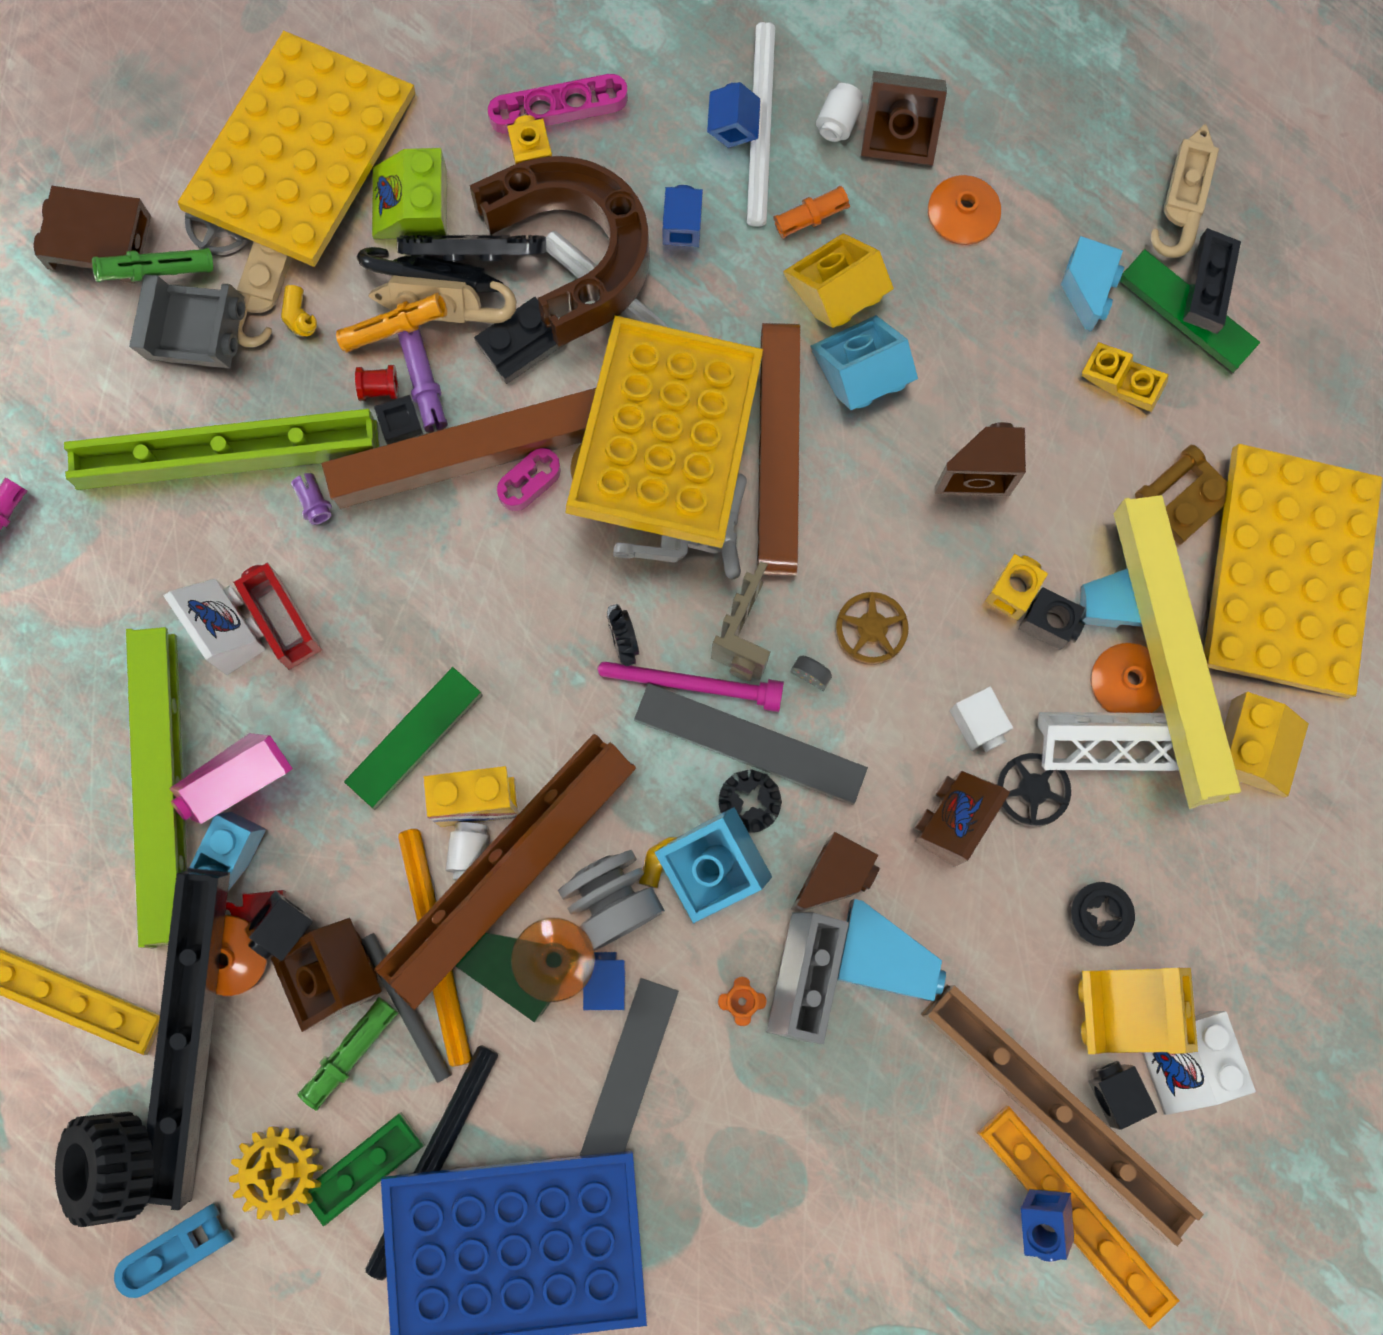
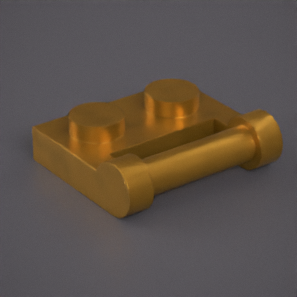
M1189 445L1181 452V458L1150 486L1144 485L1135 493L1136 499L1162 495L1190 469L1199 477L1165 506L1174 540L1179 545L1224 507L1227 481L1207 462L1204 453L1195 445Z

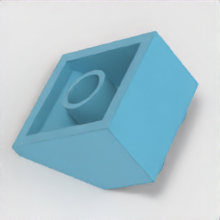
M877 315L810 346L835 396L850 410L866 407L874 399L887 393L898 392L904 389L906 384L918 379L908 339Z
M735 807L698 825L654 852L693 923L762 890L772 878Z

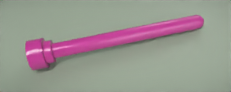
M601 662L597 667L598 674L602 677L757 701V705L764 706V710L780 711L784 681L768 679V683L760 682V685H753L631 665L625 666L612 662Z

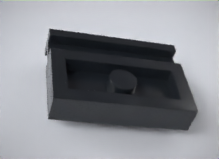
M536 296L518 307L513 316L507 321L493 324L474 337L477 346L495 370L499 372L506 384L562 347H558L554 341L552 327L547 328L542 321Z

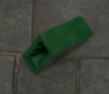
M485 933L455 966L535 1023L539 1021L584 954L572 948Z

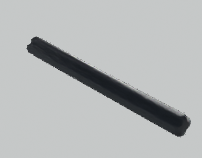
M483 1045L477 1047L414 1173L441 1170L498 1057L494 1050ZM384 1232L365 1268V1272L369 1276L381 1281L387 1277Z

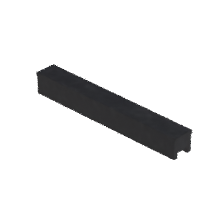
M188 868L187 871L176 874L147 1120L148 1137L151 1140L154 1158L153 1183L150 1189V1197L144 1207L148 1204L171 1206V1210H180L184 1205L192 1201L230 872Z

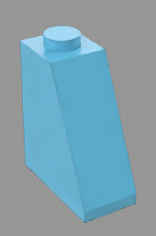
M858 899L851 900L846 922H849L837 981L925 1001H935V995L942 994L946 980V971L940 970L942 960L864 901Z

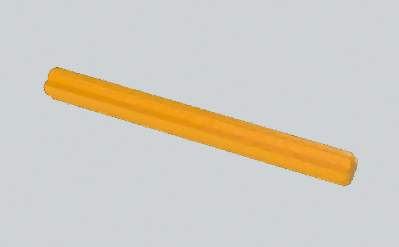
M409 829L400 832L398 838L418 922L436 903L421 832L418 829ZM451 970L433 989V995L450 1066L456 1067L469 1063L472 1057Z

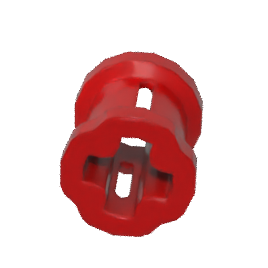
M388 365L387 369L364 370L363 367H356L355 386L358 400L366 401L367 397L390 396L391 399H398L399 386L395 365Z

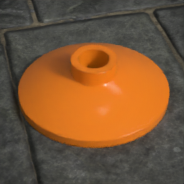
M959 175L944 180L934 189L928 204V216L935 231L944 239L961 245L976 244L988 238L997 228L1001 218V203L997 193L987 182L974 176ZM961 201H968L973 206L969 208L964 207Z
M1121 643L1108 648L1097 658L1091 671V688L1097 702L1107 712L1153 713L1162 705L1147 647L1135 643ZM1129 672H1134L1139 676L1138 685L1131 684L1128 681L1127 676Z
M225 915L221 953L228 957V965L219 964L217 995L233 996L246 992L261 979L267 966L268 959L263 958L248 946L251 939L244 929L250 922L237 916Z

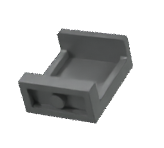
M144 274L129 347L146 360L230 369L232 358L238 351L237 333L240 320L245 315V297L231 284L223 283L221 290L168 285L159 276Z

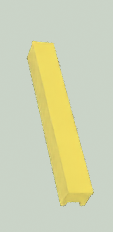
M1163 496L1137 499L1124 498L1113 514L1189 809H1194L1200 805L1226 802L1230 800L1229 795L1239 794L1241 789Z

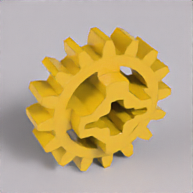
M268 1127L267 1137L263 1132L252 1133L253 1145L250 1143H241L239 1145L244 1156L241 1159L231 1160V1164L238 1167L239 1171L238 1174L229 1177V1182H239L240 1188L232 1196L234 1199L246 1198L247 1201L242 1208L244 1212H251L258 1208L257 1219H267L271 1213L273 1220L276 1221L283 1220L286 1211L290 1216L301 1213L298 1202L303 1204L312 1203L313 1198L308 1191L310 1188L321 1186V1182L314 1179L313 1175L314 1172L322 1170L323 1165L313 1164L312 1158L319 1153L318 1148H305L310 1137L300 1135L294 1139L295 1128H285L281 1133L279 1127ZM288 1148L295 1153L299 1162H296L289 1156ZM261 1153V1159L253 1167L256 1158ZM281 1168V1177L271 1178V1170ZM300 1178L297 1188L291 1194V1187ZM253 1184L263 1191V1197L258 1194Z

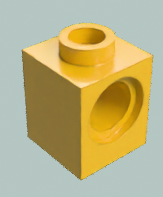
M1014 554L1006 564L985 602L1018 621L1027 611L1048 573L1042 570L1040 563L1033 558L1024 555L1020 557ZM1018 577L1022 579L1026 584V591L1019 592L1013 589L1010 585V578Z

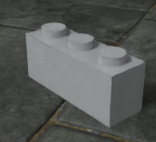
M814 912L792 913L767 1033L824 1045L849 922Z

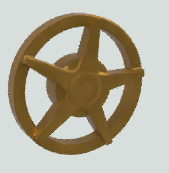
M866 592L854 596L844 604L837 617L836 635L840 646L851 658L862 663L879 664L892 659L901 651L908 637V620L903 608L893 598L882 593ZM863 600H869L868 612L860 618L845 615L854 604ZM875 600L882 601L891 606L898 616L885 618L880 613H877ZM843 621L856 627V632L860 639L854 649L848 645L842 631ZM901 622V638L898 645L893 649L886 638L888 627ZM866 643H879L888 653L878 657H868L857 652Z

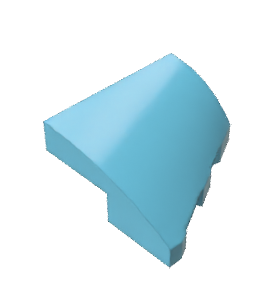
M1128 569L1118 571L1081 586L1080 605L1085 607V610L1080 620L1084 621L1086 625L1117 628L1119 625L1142 627Z

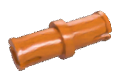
M838 186L836 189L812 199L808 197L803 199L802 205L780 215L773 216L777 231L781 238L784 239L788 235L810 225L812 227L821 225V220L844 209H849V199L842 186Z

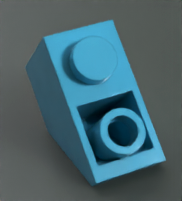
M1080 236L1070 255L1061 286L1084 329L1092 331L1099 319L1106 320L1111 309L1113 299L1108 298L1110 288H1116L1121 279L1124 266L1118 264L1123 250Z
M233 812L217 814L213 817L189 868L230 872L229 891L249 866L266 829Z

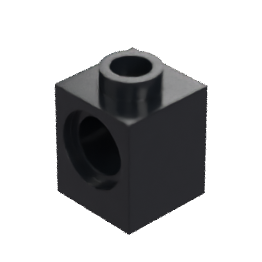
M1042 587L1031 602L1019 630L1061 650L1069 641L1075 643L1085 625V622L1080 620L1085 607ZM1047 613L1058 614L1063 621V628L1051 626L1047 620Z
M275 890L244 929L251 939L248 946L265 959H268L272 954L280 961H283L313 923V920L305 911Z
M1119 1061L1109 1063L1096 1070L1099 1075L1098 1077L1088 1081L1109 1126L1122 1130L1157 1113L1136 1067L1133 1065H1121Z

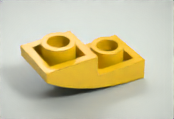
M1100 342L1097 343L1082 371V377L1094 385L1150 412L1153 411L1168 382V374L1133 362V354Z

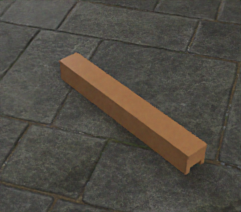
M947 984L942 994H938L935 997V1001H932L921 1013L932 1026L1167 1243L1178 1247L1183 1241L1181 1236L1195 1220L1199 1221L1204 1214L955 985L949 986Z

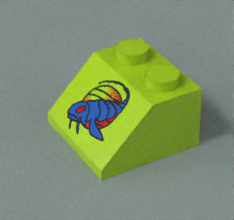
M441 148L403 149L373 167V239H397V237L404 235H415V238H417V235H431L434 237L436 235H447V168Z

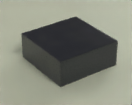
M410 395L374 406L387 445L423 434Z

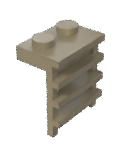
M760 561L754 575L746 572L743 578L741 594L736 593L733 599L731 616L726 614L722 624L721 637L716 635L712 644L711 659L731 667L729 672L745 681H751L752 678L760 681L771 651L738 637L764 583L761 581V578L768 564Z

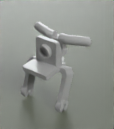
M738 474L722 548L662 535L661 548L630 543H616L613 556L618 558L636 557L675 563L687 554L688 547L714 554L722 551L726 576L730 579L738 578L741 569L736 547L737 534L733 533L734 525L738 523V512L747 484L746 477L743 474Z

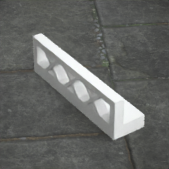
M1039 712L1038 728L1044 735L1041 765L1044 770L1179 771L1177 760L1167 753L1173 745L1165 713ZM1055 740L1072 741L1078 747L1068 758H1053ZM1100 741H1111L1117 747L1105 759H1095L1089 752ZM1140 741H1150L1156 747L1144 759H1134L1128 753ZM1157 741H1164V742H1163L1161 745H1159ZM1084 755H1086L1089 759H1080V758L1083 757ZM1123 755H1125V756L1127 757V759H1120V758H1121Z

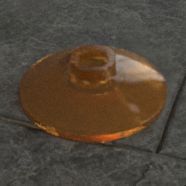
M546 918L531 924L520 934L512 951L511 962L514 977L527 994L541 1001L559 1002L575 996L587 985L593 973L595 956L589 937L579 926L561 918ZM552 952H558L562 957V963L557 968H550L546 961L547 956Z

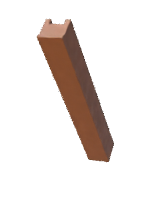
M596 388L323 462L321 464L330 498L336 502L340 509L524 459L536 449L545 448L553 451L582 443Z
M593 734L374 970L415 1010L636 769L635 765L630 763L611 742L606 744L598 735Z

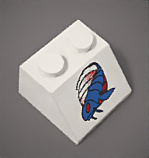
M211 579L175 589L163 595L206 661L224 674L229 675L266 650L260 641V638L264 636L252 616L247 619L244 617L239 609L244 603L231 585L225 588L216 579Z
M1209 1011L1195 1016L1198 1052L1185 1054L1142 1052L1164 1115L1219 1105L1256 1092L1226 1011Z

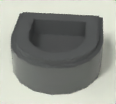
M804 655L797 658L790 671L823 692L832 678L831 671Z

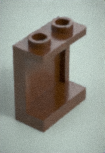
M51 185L49 198L44 200L42 206L43 222L41 230L34 238L33 248L35 256L47 269L56 270L57 263L92 269L93 257L126 255L127 251H137L138 254H142L151 215L140 198ZM130 278L119 279L122 282L136 283L132 282Z

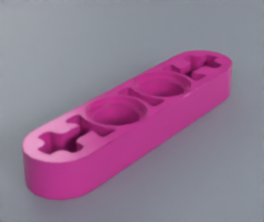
M605 74L499 95L493 98L488 105L489 122L496 132L508 134L507 126L514 125V121L521 117L520 105H524L525 115H531L535 120L543 119L545 126L615 113L626 106L628 101L627 84L619 75ZM613 88L616 97L609 98L607 89ZM591 91H595L597 98L595 103H592ZM578 93L583 95L586 101L580 107H571L566 103L567 97ZM539 100L546 101L551 106L549 111L544 114H535L530 108L534 102ZM507 109L509 119L502 120L500 111Z

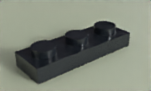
M1209 228L1202 234L1198 245L1183 321L1216 334L1224 327L1241 241Z

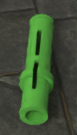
M209 248L147 254L127 251L126 255L93 257L92 269L96 282L130 278L132 282L142 280L144 274L162 276L197 272L208 273L213 271V259Z
M378 997L331 1055L323 1057L319 1062L321 1067L297 1093V1096L310 1108L318 1111L340 1082L345 1083L348 1080L350 1070L380 1036L386 1026L399 1014L398 1011L381 997Z

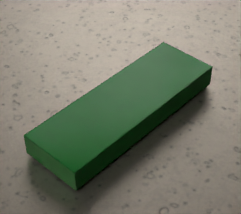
M402 1112L398 1113L316 1180L321 1182L320 1187L309 1189L308 1193L312 1196L313 1201L307 1205L323 1227L377 1185L382 1177L388 1176L425 1146Z

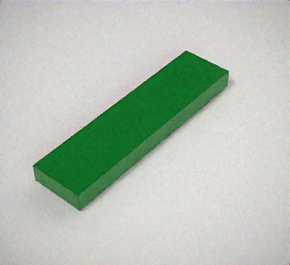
M1144 249L1122 273L1120 279L1122 284L1232 373L1239 368L1260 344L1259 340L1227 315L1225 325L1218 334L1183 321L1190 285L1147 250Z
M452 667L348 776L344 783L375 810L483 694Z

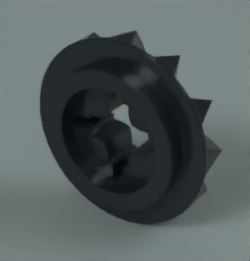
M619 604L609 606L607 610L608 626L618 658L625 666L636 664L635 656L639 655V648L627 610L622 611Z
M753 769L736 772L728 778L720 790L718 800L720 813L735 807L748 833L759 832L772 825L779 815L782 804L778 785L768 774ZM756 787H759L757 801L766 810L751 807L743 816L740 815L744 801L735 792L738 791L741 794L743 792L749 795L752 790L754 791Z
M1096 882L1089 884L1078 891L1074 901L1070 904V922L1074 925L1078 936L1092 945L1112 946L1118 944L1130 934L1134 926L1135 910L1130 897L1123 889L1112 883ZM1105 901L1106 912L1111 914L1112 917H1116L1117 920L1103 921L1098 928L1097 917L1091 915L1092 912H1088L1087 909L1100 908Z

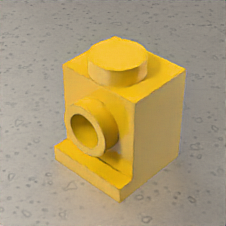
M524 115L518 117L514 121V125L507 126L515 164L534 158L552 156L543 119L535 120L531 115Z

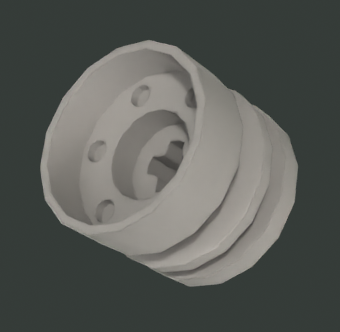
M632 850L617 855H608L578 871L568 883L558 889L563 900L578 894L582 896L581 899L567 908L570 914H576L589 909L592 916L583 922L578 929L590 952L612 943L665 912L652 887L637 892L633 891L631 885L644 875L642 868L635 869L626 874L622 871L637 860Z

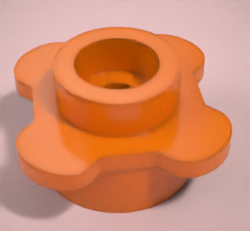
M746 977L736 978L733 988L727 994H721L718 998L719 1007L722 1010H728L734 1016L735 1023L739 1026L748 1025L751 1022V1016L758 1009H763L767 1002L765 995L757 993L750 986V981ZM741 997L746 999V1004L743 1006L738 1003Z

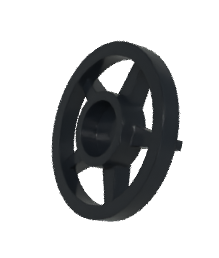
M1028 753L1017 756L1002 769L997 785L1003 787L1008 771L1013 766H1016L1022 780L1019 782L1017 789L1010 791L1007 798L1019 797L1024 804L1028 805L1030 819L1014 812L1006 800L1001 808L1012 820L1025 826L1040 827L1054 822L1065 812L1071 799V783L1066 771L1055 770L1061 778L1064 787V797H1061L1051 791L1048 782L1054 770H1046L1042 775L1030 774L1021 763L1024 761L1042 762V754ZM1046 800L1061 804L1057 812L1050 817L1036 820L1038 806Z

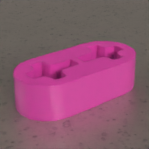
M536 449L505 474L497 486V494L501 504L511 511L523 510L551 487L561 473L557 455L550 449ZM541 461L543 464L551 462L549 464L551 470L549 474L541 471L531 478L537 471L536 462ZM525 481L527 482L521 488L522 497L520 499H517L515 496L507 498L509 495L507 488L510 485L518 488Z

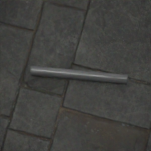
M372 933L361 939V942L375 968L386 957V954L376 935ZM379 975L436 1082L439 1083L451 1076L448 1067L416 1009H412L394 991L395 989Z

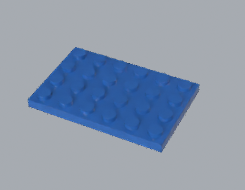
M632 1151L394 1175L381 1178L390 1335H573L647 1326Z

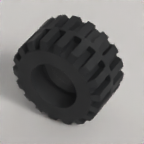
M132 1112L80 1116L68 1122L67 1128H64L56 1152L55 1184L62 1211L74 1226L87 1227L132 1220L144 1210V1205L148 1202L153 1183L154 1158L148 1131L145 1125H142V1121L137 1115L134 1116Z

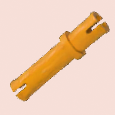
M439 293L412 303L405 301L398 304L396 309L337 330L336 339L341 350L348 353L361 346L371 344L399 332L407 331L410 333L416 331L419 325L447 316V307Z

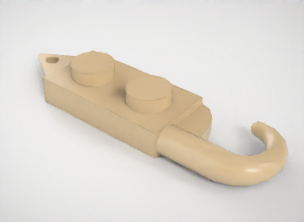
M1206 124L1188 140L1183 139L1181 142L1163 209L1169 221L1183 228L1179 243L1175 246L1165 245L1159 238L1158 229H1153L1151 232L1153 247L1159 254L1165 257L1177 258L1184 256L1195 243L1219 148L1213 145Z
M253 242L237 287V291L245 297L246 307L244 318L239 323L237 333L238 344L251 348L266 342L272 333V329L266 327L256 337L245 335L242 328L247 313H262L276 306L292 257L256 242Z
M395 275L392 276L388 283L371 290L368 295L369 298L389 310H394L402 302L408 301L412 303L439 293L445 301L447 316L434 320L465 323L466 321L503 323L513 316L517 303L515 295L510 288L495 281L490 283V287L499 291L505 298V305L500 309L481 307L477 292L471 286L466 285V282Z

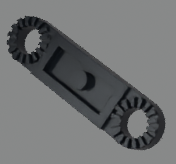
M404 235L397 237V253L442 255L443 261L465 260V255H480L481 261L502 260V255L546 253V237L542 235H528V239H526V235L511 237L510 235H436L435 237L431 235H417L415 239V235Z

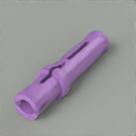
M418 328V330L410 333L407 331L399 332L397 334L413 386L411 396L413 402L418 403L424 431L434 432L432 426L434 424L437 431L443 430L448 426L439 399L442 392L440 385L434 381L420 329Z

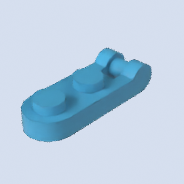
M215 1203L192 1215L120 1261L114 1273V1282L118 1291L128 1298L144 1296L233 1241L234 1239L229 1229L224 1231L217 1218L220 1213ZM202 1226L209 1240L199 1246L192 1231Z

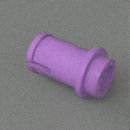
M304 474L307 481L305 485L301 476H297L293 479L291 485L304 509L302 511L303 518L309 520L312 525L327 521L331 517L330 510L332 505L324 499L314 474Z

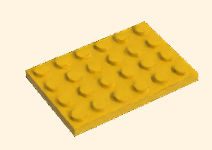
M283 30L179 198L178 205L180 209L315 267L415 95L414 85Z
M615 315L565 513L722 548L763 349Z
M1237 444L1232 448L1204 648L1208 668L1348 699L1356 697L1381 494V476L1243 444Z

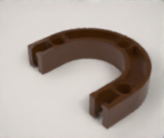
M548 156L520 162L469 185L474 208L480 217L484 215L486 228L491 235L532 215L550 210H569L581 213L593 219L606 232L610 240L608 249L603 259L593 270L564 286L538 297L541 319L547 328L552 327L553 338L558 347L609 323L614 319L615 315L619 316L637 297L649 269L648 223L638 196L617 174L604 166L588 160L566 156ZM589 301H595V303H592V304H585L586 302H589Z

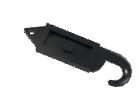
M379 247L364 248L357 254V260L362 267L369 271L389 276L466 282V285L471 286L476 292H499L492 289L490 283L495 281L503 284V282L484 273L485 268L453 261H443V259L425 255L402 256L392 261L374 257L388 255L387 249Z

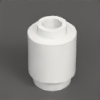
M839 83L834 89L830 90L816 120V126L825 139L837 142L849 138L863 107L861 101L863 95L857 87L848 83Z
M457 822L455 824V831L450 832L446 871L453 873V880L457 881L489 846L490 836L486 835V825Z

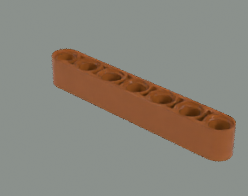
M762 323L761 349H763L760 364L757 567L760 561L768 564L763 575L796 576L798 566L800 324Z

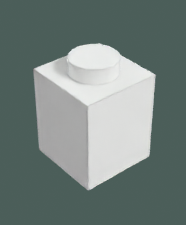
M991 686L956 703L950 709L971 751L982 746L985 752H988L1007 742L1003 735L1013 729Z

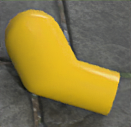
M287 285L284 290L281 319L296 335L310 336L317 327V320L313 314L310 316L301 308L304 290L296 285Z
M668 837L648 849L642 868L644 875L640 878L639 884L658 888L663 867L654 852L677 839V837Z

